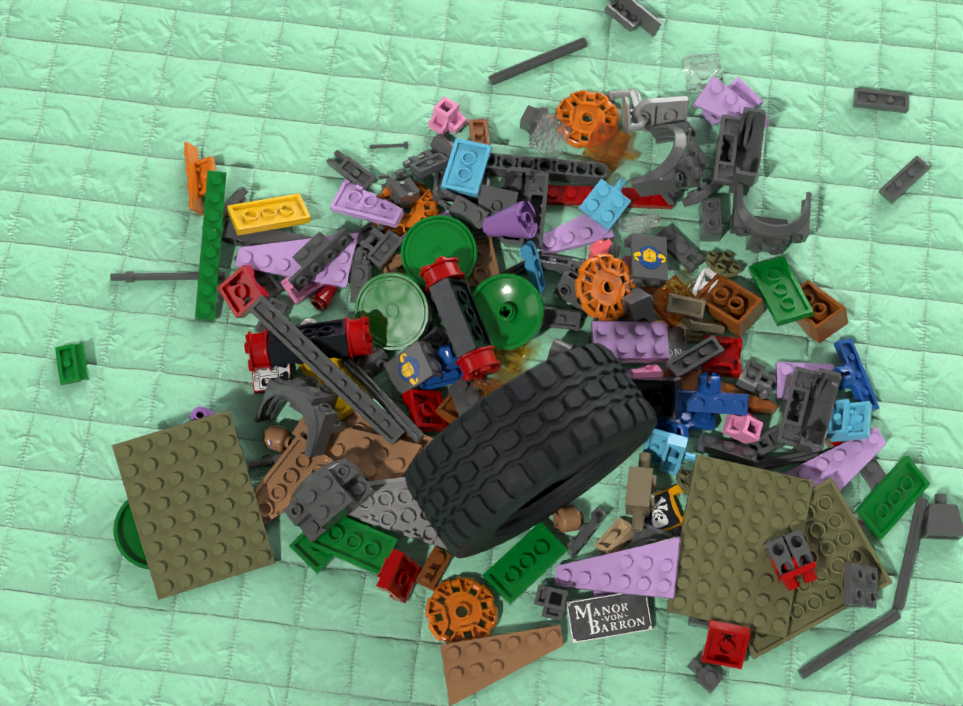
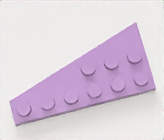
M350 233L354 240L310 282L347 289L359 234ZM326 236V238H327L328 240H331V239L334 237V236ZM312 238L239 247L235 266L240 268L242 265H251L254 271L290 278L301 268L292 257Z
M875 427L870 430L869 439L849 440L783 474L812 480L813 487L832 477L839 491H841L887 443L878 428Z
M681 538L558 565L556 567L554 586L675 599Z

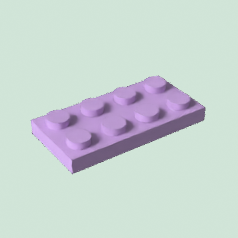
M591 322L592 344H603L613 352L618 360L668 361L670 359L667 322Z

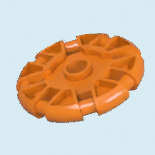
M587 90L573 92L568 98H564L559 103L555 111L556 118H554L557 133L559 136H563L567 144L577 149H580V147L587 148V150L601 148L606 142L613 140L619 129L618 122L620 117L615 104L612 105L607 96L596 91L594 93L587 92ZM584 116H590L592 118V121L585 122L582 118ZM581 136L588 137V141L581 140Z
M413 181L422 196L419 200L407 206L411 209V212L403 215L397 228L391 229L389 226L383 225L385 229L382 233L384 234L391 230L401 237L406 234L405 230H409L421 219L440 214V210L437 208L439 205L438 201H432L433 192L423 187V184ZM385 187L382 189L383 192L377 195L382 200H387L391 196ZM424 206H429L430 209L425 210Z
M601 253L594 255L592 259L588 258L578 269L577 273L579 275L575 279L576 297L581 301L580 306L590 317H596L599 321H617L618 317L625 316L622 298L624 294L626 296L632 292L631 289L636 287V284H632L634 279H629L631 270L623 260L614 258L611 254ZM586 276L590 277L589 282L585 281ZM620 276H623L625 279L623 283L621 281ZM605 282L608 283L610 287L609 292H606L604 290Z
M461 576L450 581L447 579L433 590V595L431 598H428L426 603L425 617L428 618L430 632L439 642L450 643L491 635L490 631L497 624L498 607L495 606L494 600L496 599L486 585H481L476 582V579ZM459 587L460 591L453 593L451 588ZM471 589H474V590L477 591V594H476L475 597H474L473 595L469 594V592H470ZM440 597L446 599L443 605L438 603ZM486 603L488 609L482 610L481 604ZM459 607L467 609L468 613L465 617L457 616L456 610ZM442 614L443 621L437 622L436 616ZM480 620H483V621L486 622V624H485V626H484L483 628L480 627V626H478L479 623H480ZM448 628L454 632L452 637L446 634ZM471 631L472 637L465 639L463 633Z

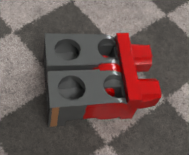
M801 529L761 545L772 564L778 581L783 582L788 591L800 587L795 577L799 574L802 575L805 584L817 579L814 570L817 566L815 561H813Z

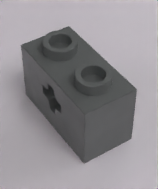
M705 198L698 207L700 242H719L722 235L720 198Z

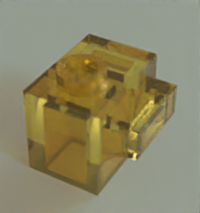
M523 346L511 351L498 350L495 356L497 361H501L502 366L507 371L521 374L531 355V348Z

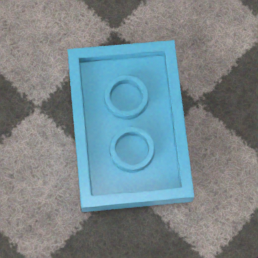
M455 138L441 184V190L447 189L451 192L478 197L492 150L491 145Z

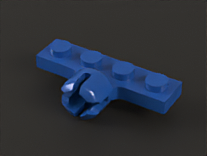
M853 340L836 341L834 347L842 366L835 367L831 371L841 373L842 379L838 390L850 389L856 402L870 401L872 404L871 412L878 410L879 405Z
M451 343L448 346L442 345L438 348L441 370L444 376H432L419 385L418 390H430L450 385L461 379L463 374L460 366L455 364L458 358L452 351Z
M709 372L701 373L698 376L697 390H682V411L734 415L748 414L749 394L722 392L721 376L717 373H712L710 382H708Z
M682 411V417L676 420L656 419L657 425L655 429L687 437L688 444L690 430H715V413Z

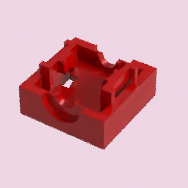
M242 265L217 287L236 318L247 316L250 313L248 308L260 295H263L265 298L269 297L266 289L255 281L254 274L256 273L251 265ZM248 297H250L251 299L248 300L249 303L247 304V302L245 301V299L248 298Z
M704 335L703 341L712 335ZM714 336L721 346L726 347V350L721 355L702 365L701 372H709V376H712V373H717L721 377L739 378L742 366L740 363L742 338Z
M409 389L402 394L403 403L410 410L408 418L421 431L441 432L447 427V422L435 411L443 402L441 391ZM424 418H425V419H426V418H429V422H432V423H426V421L424 420Z
M392 549L389 558L384 559L383 567L380 573L377 574L379 580L376 586L380 590L389 593V597L393 600L405 604L421 567L404 552Z
M709 620L706 642L701 653V662L742 670L750 639V627ZM724 634L732 635L731 639L724 637Z

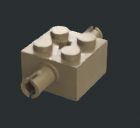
M646 452L639 453L638 467L629 466L625 511L626 515L633 516L631 531L634 532L644 531L645 517H650V511L654 512L655 494H652V492L656 493L657 475H653V468H650L652 454Z

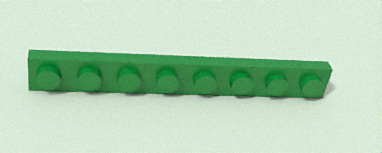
M207 171L195 319L214 321L227 172Z

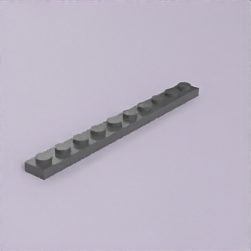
M260 295L248 308L259 321L390 445H393L405 432L390 415L263 295Z

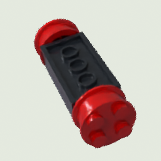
M442 256L437 258L435 263L420 268L421 272L419 275L426 282L427 287L425 290L427 293H431V299L438 309V316L444 324L445 334L451 341L452 351L458 358L455 364L460 366L463 374L461 377L462 381L469 382L474 380L479 382L486 378L485 375L500 371L502 363L496 359L494 354L496 348L491 341L468 282L464 279L465 273L459 269V259Z
M364 315L357 319L349 320L348 317H345V319L295 326L328 358L341 359L349 356L350 353L351 359H354V356L367 354L370 357V354H373V339L369 330V317ZM264 329V332L253 334L251 331H248V334L245 335L244 349L250 358L248 360V368L254 374L262 369L273 371L274 366L285 367L288 364L294 363L304 364L298 356L268 329Z

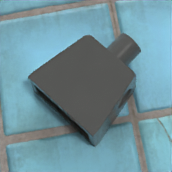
M935 494V504H929L926 507L921 539L960 540L963 537V526L958 506L947 504L946 494Z

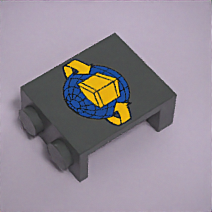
M631 233L624 240V246L631 250V275L629 279H634L632 284L635 283L636 286L644 284L650 285L652 288L661 287L668 281L667 238Z
M416 341L384 364L399 398H403L402 394L409 389H415L432 376H444L441 364L436 359L433 353L434 349L429 342Z

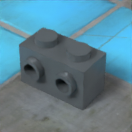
M568 269L562 275L554 294L558 295L559 299L573 304L576 309L584 311L580 306L581 301L576 297L575 279L578 278V274Z

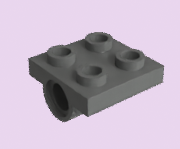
M845 563L843 599L845 606L877 608L878 568Z

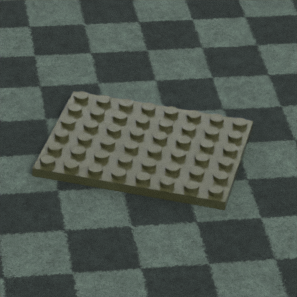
M230 410L112 445L158 600L275 564Z
M696 455L680 533L681 542L675 599L667 600L665 612L704 621L714 620L750 627L752 632L785 639L794 589L788 591L784 583L778 581L772 564L761 545L799 529L802 530L804 535L813 481Z
M832 477L812 488L804 538L813 561H815L817 566L814 568L817 579L805 584L802 575H797L796 579L800 587L794 589L785 639L750 631L747 649L753 659L760 657L848 608L843 604L845 563L878 568L877 591L893 583Z

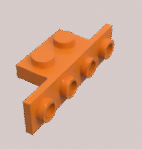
M184 142L190 210L203 215V197H205L207 171H216L215 159L210 156L199 160L198 148L188 142Z

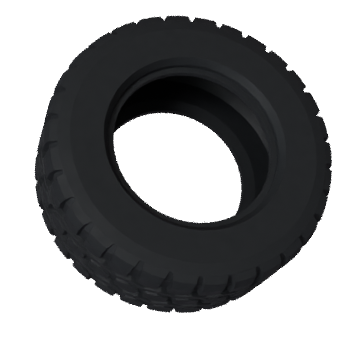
M600 343L586 344L556 355L525 371L465 411L430 441L413 460L405 473L407 489L414 500L417 501L418 506L424 512V515L446 549L452 555L459 559L477 555L520 535L542 522L609 475L631 456L653 432L657 425L654 410L632 379L626 374L625 369L619 364L620 362L610 349Z

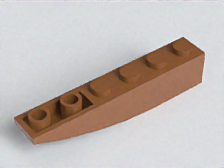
M666 368L663 377H673ZM695 369L683 376L682 390H697L698 376L702 372ZM721 382V391L724 393L749 394V413L773 415L778 406L773 401L758 398L750 391L744 392L734 384Z

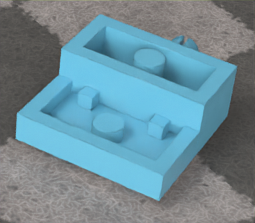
M620 178L617 184L612 186L601 179L581 204L579 210L609 231L631 202L621 192V189L627 182Z
M849 399L835 400L827 431V436L831 442L869 439L872 411L870 401L850 403Z
M654 429L649 435L642 451L652 454L650 463L659 465L658 471L675 476L683 460L694 462L696 456L686 452L687 437L659 429Z

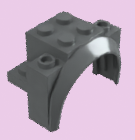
M744 107L741 117L722 114L711 176L713 177V184L729 186L728 193H734L736 185L743 184V195L747 196L750 187L758 182L766 119L765 110Z
M688 121L647 128V131L656 139V144L674 142L671 152L660 166L646 175L631 180V185L641 197L661 194L668 205H675L680 189L699 187L707 157L694 140L696 138V131Z
M509 167L507 169L502 189L519 192L518 202H530L536 213V217H533L534 223H537V232L533 238L529 239L498 237L505 247L521 249L526 241H532L536 249H542L549 173L530 172V168Z
M737 184L733 196L732 214L729 220L730 233L737 236H746L745 250H750L753 253L767 252L771 255L783 254L789 241L802 243L806 242L809 236L812 193L806 192L805 200L801 201L800 216L788 223L786 219L751 215L744 204L743 184Z
M795 366L791 384L786 389L777 424L779 427L776 438L777 443L791 446L794 450L813 454L824 448L834 403L842 379L841 373L820 367L813 371Z
M285 376L269 378L255 417L256 423L265 420L274 421L280 402L289 401V406L302 414L305 419L307 443L304 455L310 458L324 455L331 434L343 432L346 426L337 417L338 412L334 410L339 395L328 385L319 382L318 378L314 376L294 378L292 380Z
M344 458L343 460H336L320 467L305 478L295 489L289 505L283 511L295 526L300 527L310 542L314 543L375 491L366 481L368 478L355 462Z

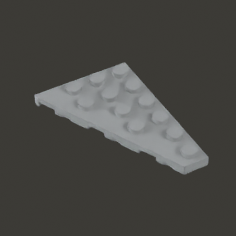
M405 477L369 481L368 483L375 492L347 514V516L447 550L427 520L424 512L418 506L417 501L414 500L408 491Z

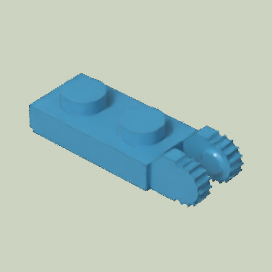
M526 241L520 249V255L525 260V270L528 272L529 282L536 287L541 295L546 289V283L535 244L532 241Z

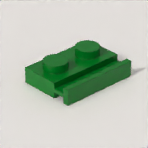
M83 342L55 347L61 385L90 380Z

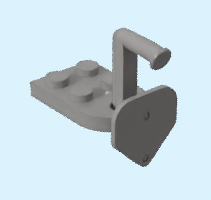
M635 89L607 91V97L610 101L616 98H623L621 124L624 134L632 131L649 132L647 128L650 126L674 124L687 120L689 103L687 96L652 98L642 101L639 91ZM628 98L630 100L632 109H630Z

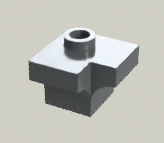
M528 105L520 119V128L529 133V141L535 144L542 131H546L549 125V121H547L548 109L545 107L534 108Z
M392 177L386 180V189L391 195L390 199L393 204L398 205L400 208L404 209L420 199V190L410 177L402 181H397Z
M634 287L629 295L622 298L625 315L636 321L643 318L648 323L656 321L653 308L654 299L650 294L639 287Z
M538 584L534 604L543 606L541 617L561 621L568 591Z

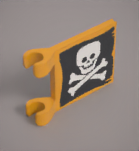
M679 485L655 493L654 512L650 511V517H645L644 523L665 532L682 526L683 517H681L673 497L684 493Z

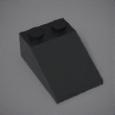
M681 377L631 378L654 410L656 419L676 420L682 417Z

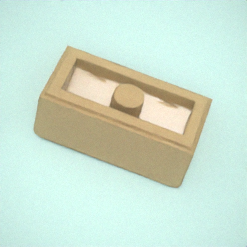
M619 517L594 546L604 555L622 551L631 542L635 533L631 531L632 524Z

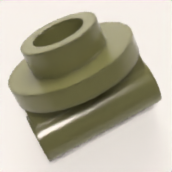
M687 328L685 331L686 343L698 344L702 342L705 331Z

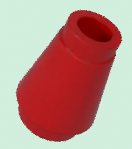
M327 285L312 296L311 304L319 311L327 309L338 291L337 288Z

